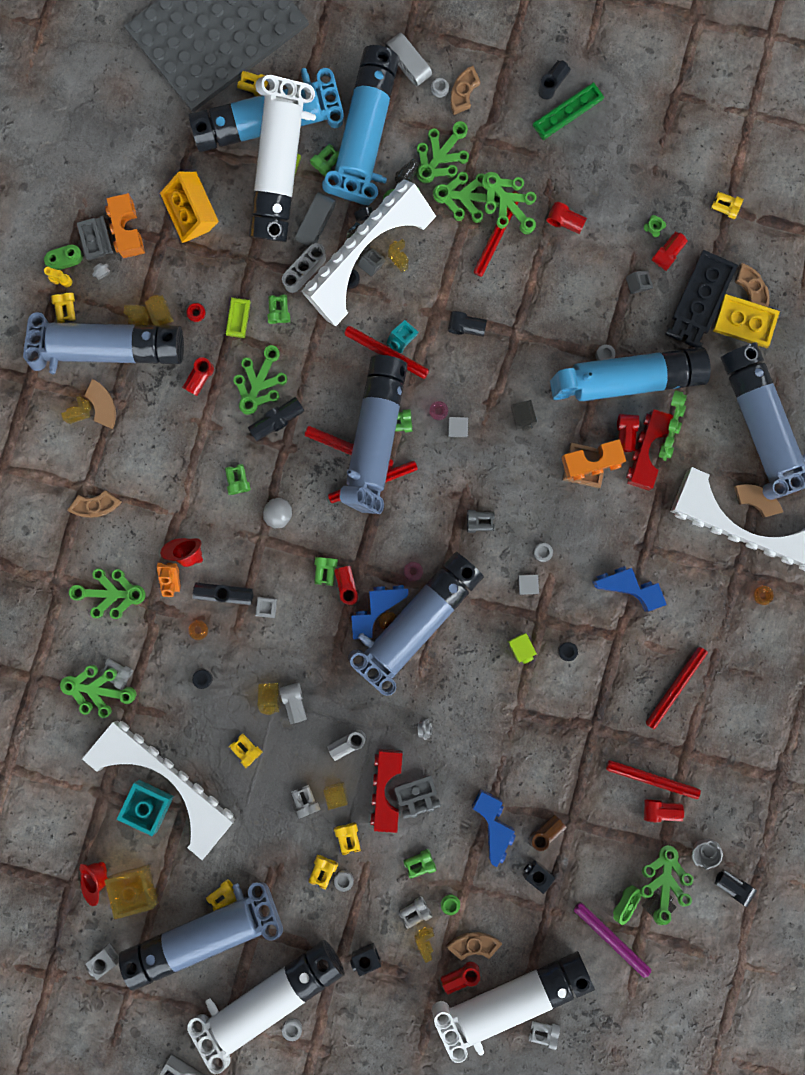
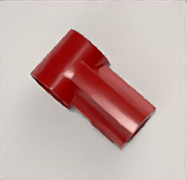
M554 202L546 219L554 227H564L578 234L581 233L587 220L586 217L569 210V207L561 202Z
M675 231L651 261L667 271L677 258L678 253L688 242L686 236Z
M204 357L196 359L194 368L182 388L198 396L208 377L214 372L213 364ZM203 363H207L208 369L201 372L200 366Z
M618 415V439H620L623 452H635L636 432L639 429V415Z
M351 566L335 569L341 601L346 605L355 604L358 601V593ZM348 591L354 593V598L351 601L344 599V595Z
M652 799L644 800L645 821H683L684 807L682 803H664Z
M467 962L462 968L441 976V982L447 995L467 986L477 985L480 981V969L476 963ZM468 971H474L476 975L474 977H468L466 973Z

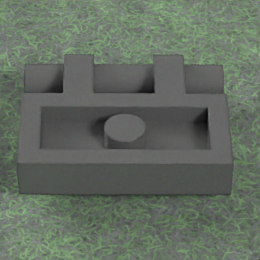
M431 775L394 787L400 807L407 804L409 807L408 810L402 811L404 819L409 817L415 818L418 817V814L427 811L430 813L434 809L441 807L439 799L431 801L430 798L437 795ZM425 799L426 804L414 806L413 802Z

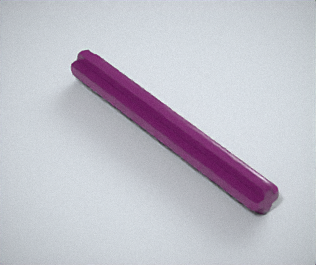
M580 902L575 906L574 912L643 978L650 975L651 968L583 903Z

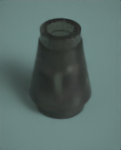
M411 159L396 172V183H400L403 179L412 182L420 164L416 160Z

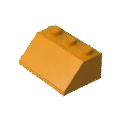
M178 172L160 192L182 243L208 233L219 222L197 172Z

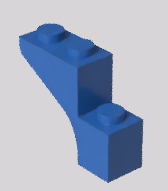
M623 566L615 569V574L608 576L607 573L596 576L597 580L593 581V585L597 589L633 595L641 603L644 612L667 605L659 583L652 584V581L641 584L640 589L632 568L626 569Z
M404 585L393 586V590H385V587H373L374 591H369L371 615H367V611L356 612V616H352L353 639H359L360 633L373 638V626L377 617L408 596V589H404Z
M480 789L472 804V809L480 813L487 820L489 859L491 864L497 867L499 862H504L507 855L505 851L508 845L511 846L516 835L512 827L495 819L503 811L502 800Z

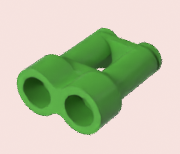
M328 144L318 155H314L310 159V163L323 176H326L337 163L339 151L336 152L333 146ZM329 154H333L328 161L325 160Z
M280 295V297L269 296L268 323L290 322L287 295ZM280 301V310H277L276 302Z
M411 409L399 412L397 420H401V423L396 424L395 431L412 432Z
M243 464L237 465L235 468H225L228 481V495L251 490L250 483L246 479ZM235 471H237L239 481L236 482L234 477Z
M315 557L314 565H316L314 584L322 585V583H327L326 585L333 586L334 570L337 567L338 559ZM323 569H327L326 581L322 580Z
M429 849L421 851V854L403 860L405 867H408L410 879L427 872L430 874L437 871ZM420 862L422 863V866L415 868L413 870L411 869L412 865H415Z

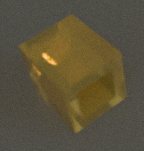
M154 295L145 301L154 325L160 326L174 321L163 295Z
M344 782L324 788L328 810L348 805L349 801Z

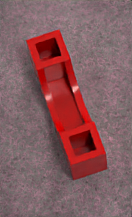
M655 409L649 412V414L646 413L643 420L645 428L644 431L640 432L637 440L640 444L632 456L634 463L632 467H629L626 478H629L627 484L648 491L653 489L659 470L650 461L649 448L655 439L669 435V424L674 415Z
M379 749V754H375L374 766H378V774H374L373 786H377L376 794H372V806H375V813H371L370 825H374V831L398 832L399 809L393 807L386 799L385 786L393 776L401 773L403 751Z

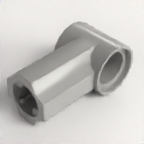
M294 683L280 687L281 699L286 706L290 724L307 720L300 684Z
M356 729L329 744L327 748L331 757L336 761L362 748L366 741V735L362 730ZM359 735L362 738V742L355 744L352 741V736Z

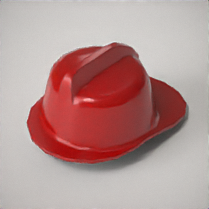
M198 538L171 540L162 547L160 552L163 559L177 561L183 567L203 562L202 550L200 548L202 543Z
M104 862L92 863L90 865L80 864L82 894L89 905L96 906L99 901V892L108 883L106 865Z

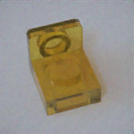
M403 239L399 242L397 240L394 241L388 250V257L402 273L408 269L409 263L406 254L400 252L405 248V241Z
M124 305V313L129 318L128 324L148 325L149 312L144 306Z
M77 396L79 407H70L66 409V412L61 413L63 421L71 424L91 417L89 413L91 406L88 400Z
M278 683L259 684L258 708L260 713L271 715L274 712H279Z
M427 927L422 928L415 935V942L425 963L433 960L431 953L434 950L428 940L435 936L432 927L429 929Z

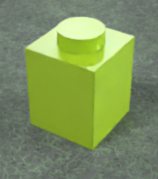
M527 633L507 641L517 662L526 664L534 660L533 656L537 653Z

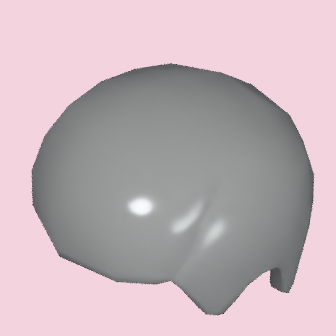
M282 498L271 499L263 510L264 521L274 529L285 527L292 517L291 505Z
M705 838L698 840L694 844L692 859L696 866H701L708 870L718 866L722 861L723 851L716 841Z

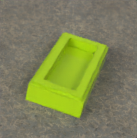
M231 297L226 336L245 338L251 304L250 300Z

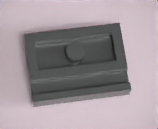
M104 216L77 223L87 260L100 258L110 253L114 254Z

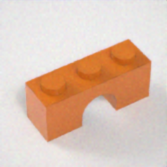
M129 193L106 198L108 203L105 206L106 212L112 221L109 226L112 235H115L116 241L113 242L115 251L120 253L123 258L144 254L143 241L138 230L124 229L127 221L137 218L134 202Z
M620 439L601 444L598 447L600 457L597 462L587 460L583 450L563 455L561 459L567 479L573 478L574 481L585 478V474L592 473V476L603 473V469L610 468L612 471L622 468L621 464L626 462Z

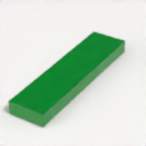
M593 82L535 121L533 127L542 140H545L601 102L604 96Z

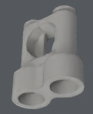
M108 658L105 662V668L100 671L99 675L102 676L109 668L115 669L118 672L117 676L110 682L116 688L122 690L131 677L133 670L127 666L123 667ZM107 673L109 677H113L112 673Z
M309 785L302 787L303 789L300 791L297 789L291 792L298 810L296 813L299 819L321 810L318 802H315ZM300 792H304L307 804L303 803Z
M422 896L415 899L414 903L398 911L400 917L405 920L404 924L407 929L423 920L427 921L433 918ZM415 911L417 912V915H415L414 917L410 919L407 918L409 914Z
M532 1021L531 1029L533 1028L532 1034L530 1033L529 1041L546 1045L549 1049L556 1050L560 1025H547ZM535 1031L545 1032L547 1037L537 1035Z

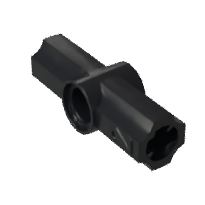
M294 397L282 406L269 410L263 418L250 425L248 429L258 442L273 431L277 432L288 425L289 421L305 412L298 399Z
M195 582L193 599L252 605L253 588ZM223 588L228 592L225 599L219 597V591Z

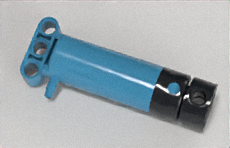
M369 45L363 50L335 171H329L322 182V188L328 194L362 205H370L378 195V188L375 184L371 183V180L384 184L387 181L386 177L373 173L399 64L397 53L387 47ZM328 179L334 180L336 185H331ZM346 185L352 186L354 191H349ZM364 191L370 192L372 197H367Z
M302 68L301 76L303 83L311 85L315 91L314 99L309 103L303 104V111L315 114L316 119L314 121L301 119V126L327 120L332 128L341 127L344 122V113L333 72L328 68H322L317 73V81L311 82L307 69ZM328 76L331 80L328 83H323L321 78ZM288 89L283 90L286 95L288 94ZM302 89V90H301V96H302L303 99H305V98H306V93H305V91ZM261 95L210 108L209 113L206 109L188 114L199 152L218 148L217 142L220 147L260 137L265 96ZM328 95H333L336 99L333 102H328L325 98ZM332 114H338L340 116V119L338 121H333L330 118V116Z
M698 347L574 364L573 368L558 371L550 380L553 400L566 399L575 395L578 401H588L707 385L710 379L711 366L706 349Z

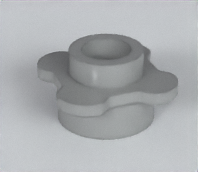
M428 719L418 723V735L420 738H424V740H427L432 735V724L429 723Z

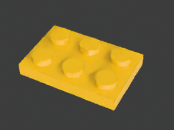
M725 294L713 332L748 343L757 342L758 346L768 348L780 311Z

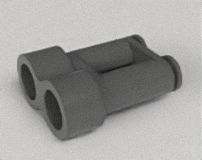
M467 510V533L494 531L495 524H493L495 513ZM479 520H490V523H479Z

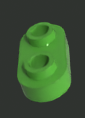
M67 245L47 252L44 262L47 267L62 270L78 265L83 259V253L76 245ZM74 251V254L69 256V253ZM53 257H56V260L54 262H51V259Z
M634 885L627 887L623 891L622 899L613 910L614 920L621 925L626 924L630 920L641 899L640 889Z

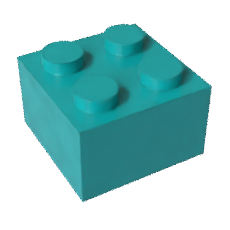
M138 780L133 783L116 820L153 836L158 832L174 796L144 781Z

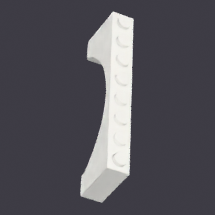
M404 179L398 183L390 195L384 198L379 207L370 214L368 219L358 227L357 231L345 241L344 245L332 255L326 265L320 268L315 277L301 291L327 322L337 326L348 314L346 310V290L352 268L360 253L374 238L389 229L405 225H414L424 230L436 217L416 185Z
M693 467L686 471L670 512L675 513V517L686 520V518L692 520V524L698 527L706 526L711 528L710 531L718 535L723 533L731 541H742L746 543L745 546L754 550H757V548L764 551L763 554L770 557H780L782 562L790 565L794 563L799 565V569L805 571V528L785 537H764L749 533L734 524L720 509L710 488L709 474Z
M123 721L112 722L82 760L97 772L110 765L133 764L150 768L166 777L181 794L189 813L191 842L187 848L203 860L236 820L233 818L234 814L227 808H221L218 805L219 802L213 796L208 797L200 785L190 782L186 773L183 771L178 772L169 759H163L159 756V751L156 748L147 746L144 743V739L137 733L133 734L126 723Z

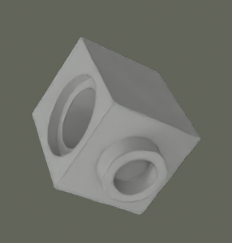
M109 943L85 963L88 973L98 980L117 965L119 955ZM98 959H102L105 962V966H101L98 963Z

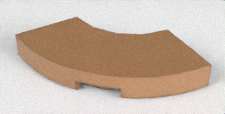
M474 66L464 70L458 76L452 88L450 102L453 115L471 107L470 94L474 88L480 85V80Z
M741 263L735 283L745 289L749 302L769 307V291L760 277L761 275L752 267Z
M92 379L85 397L94 405V421L113 429L116 420V408L113 399L105 387Z
M748 484L734 486L739 505L748 504L754 506L760 511L763 518L783 513V509L777 499L769 500L763 495V488Z
M105 490L94 498H85L78 495L67 511L77 516L95 518L112 512L122 501Z
M471 932L456 937L447 945V948L461 961L467 956L474 954L483 955L490 959L502 945V942L486 933Z

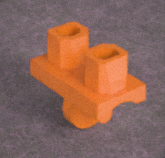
M169 562L167 565L157 563L162 596L173 597L174 593L180 592L181 589L179 568L176 563L172 564Z

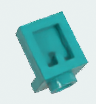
M404 320L390 333L386 343L393 350L401 354L405 346L419 332Z

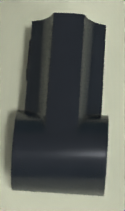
M557 60L548 74L542 77L538 92L541 98L549 100L554 96L555 91L571 70L568 63L563 60Z
M452 311L447 331L457 335L466 333L484 337L487 320L470 317L464 312Z
M724 869L715 878L714 884L731 894L732 898L745 907H748L757 893L755 888L743 880L740 881Z

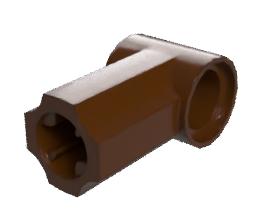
M554 814L537 831L531 833L529 843L537 851H544L567 827ZM538 836H542L544 839L540 846L535 845V839Z

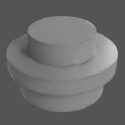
M443 78L435 79L431 84L432 94L436 97L446 96L449 92L448 82Z
M99 263L93 268L92 276L98 280L110 273L108 264L103 265Z

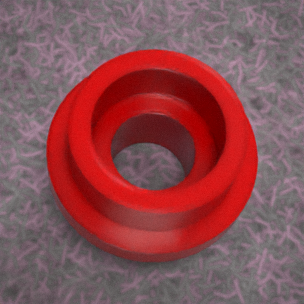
M193 303L188 306L186 314L191 321L200 322L204 319L206 311L201 304ZM198 310L200 312L199 315L194 316V311Z

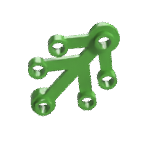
M459 121L453 125V134L441 149L439 148L438 140L439 131L435 128L429 131L428 138L431 141L433 159L429 164L427 159L428 145L426 143L418 144L417 153L420 155L421 166L417 170V178L420 182L426 184L432 182L435 177L448 176L449 178H455L457 176L458 169L455 165L435 169L440 163L458 161L461 164H465L468 162L469 154L467 151L447 154L458 139L466 137L468 131L466 123ZM462 130L463 133L458 134L457 131ZM435 133L437 134V136L432 137L431 134ZM424 147L426 150L422 152L419 149ZM465 155L466 159H461L460 156ZM453 169L455 170V173L451 174L449 173V170ZM426 172L429 176L424 177L422 174Z
M460 172L448 185L440 184L436 186L433 191V197L438 203H445L449 207L456 221L463 220L465 212L462 208H458L452 199L460 200L471 213L472 220L475 223H479L483 219V212L478 210L471 201L486 202L487 194L471 192L478 187H483L482 182H479L478 179L483 178L484 174H478L476 179L461 191H453L457 186L465 185L468 182V174ZM464 176L466 179L462 181L459 177ZM444 192L446 195L441 197L439 193ZM496 193L494 194V199L499 198ZM494 200L496 207H499V202ZM461 212L462 216L458 217L456 213ZM479 214L481 217L477 219L474 215Z
M494 172L486 173L482 179V185L487 190V199L484 206L485 212L492 214L496 210V203L494 202V194L496 193L500 198L499 218L496 221L497 226L503 229L508 225L509 219L506 217L508 207L520 221V231L524 234L532 233L536 227L534 219L526 217L514 202H524L527 205H532L536 200V194L534 192H528L527 194L505 192L502 187H512L517 191L521 190L524 186V180L520 177H516L514 180L500 179L499 175ZM489 179H493L495 183L491 184ZM515 182H520L521 186H516ZM527 196H531L533 201H529ZM487 205H492L493 210H489ZM500 219L505 220V225L500 223ZM526 222H530L531 227H527Z
M269 345L265 348L264 356L266 359L257 377L253 369V361L250 358L242 360L241 365L246 370L252 386L249 394L245 387L246 380L242 375H236L233 379L242 397L239 401V408L244 414L250 415L255 413L261 404L270 401L277 402L280 395L276 390L269 391L267 395L256 397L259 391L277 384L285 385L288 381L284 373H279L276 377L265 380L272 363L280 357V352L274 345ZM271 352L276 353L275 357H269V354ZM246 361L251 362L249 367L244 366ZM280 376L285 377L283 382L278 381ZM238 378L243 379V382L241 384L236 383V380ZM272 393L277 394L275 399L270 398ZM248 402L252 403V407L249 409L245 407Z
M676 390L671 406L676 407L674 417L669 424V436H667L665 443L662 444L659 457L663 458L664 461L672 457L675 433L679 434L682 426L678 418L679 416H684L686 409L684 404L687 395Z
M95 569L92 576L94 579L99 580L107 590L85 589L81 585H74L69 590L70 598L77 601L85 597L106 598L90 611V615L96 619L101 618L104 611L118 598L126 599L117 608L110 610L109 614L112 619H120L123 612L131 604H140L146 597L145 590L141 586H133L125 578L124 572L119 569L112 572V578L119 581L126 591L118 590L106 577L103 569ZM98 571H101L102 576L100 578H97L96 573ZM118 571L121 573V577L119 579L115 577V574ZM78 589L82 591V594L79 597L76 595V591ZM135 591L139 592L138 598L133 596ZM96 609L100 611L99 616L94 615ZM115 610L119 611V615L117 617L113 615V612Z
M93 664L87 666L84 672L78 676H67L60 683L62 692L74 697L80 705V713L84 715L90 713L93 706L85 700L81 692L89 695L99 709L98 715L101 718H107L112 710L99 695L120 699L124 704H130L136 698V691L132 687H126L122 691L100 687L105 682L116 678L117 672L113 668L107 669L102 676L89 685L82 684L81 682L86 678L94 677L98 673L97 666ZM92 668L94 670V674L89 673L88 669ZM112 672L113 677H109L107 673ZM67 683L72 685V689L67 687ZM124 694H128L129 699H125ZM83 705L88 706L89 710H84ZM102 709H106L108 714H104Z
M668 845L660 849L657 860L642 868L643 876L650 878L655 875V870L663 866V874L648 885L640 888L641 896L649 898L661 886L660 908L655 910L653 914L654 921L658 925H667L671 921V913L668 911L670 888L678 898V903L681 906H689L692 903L691 896L686 893L684 894L672 877V868L680 877L679 880L683 886L692 885L693 877L691 874L686 873L678 863L679 856L677 850ZM667 852L671 853V859L667 857ZM646 868H650V875L646 873ZM685 876L689 879L688 883L684 881ZM645 888L649 890V895L644 893ZM683 896L687 898L686 904L682 901ZM662 913L666 914V920L662 919Z

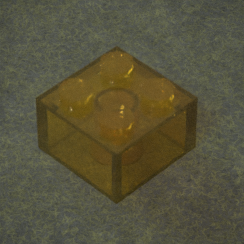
M149 864L112 874L105 879L114 920L151 910L158 904Z

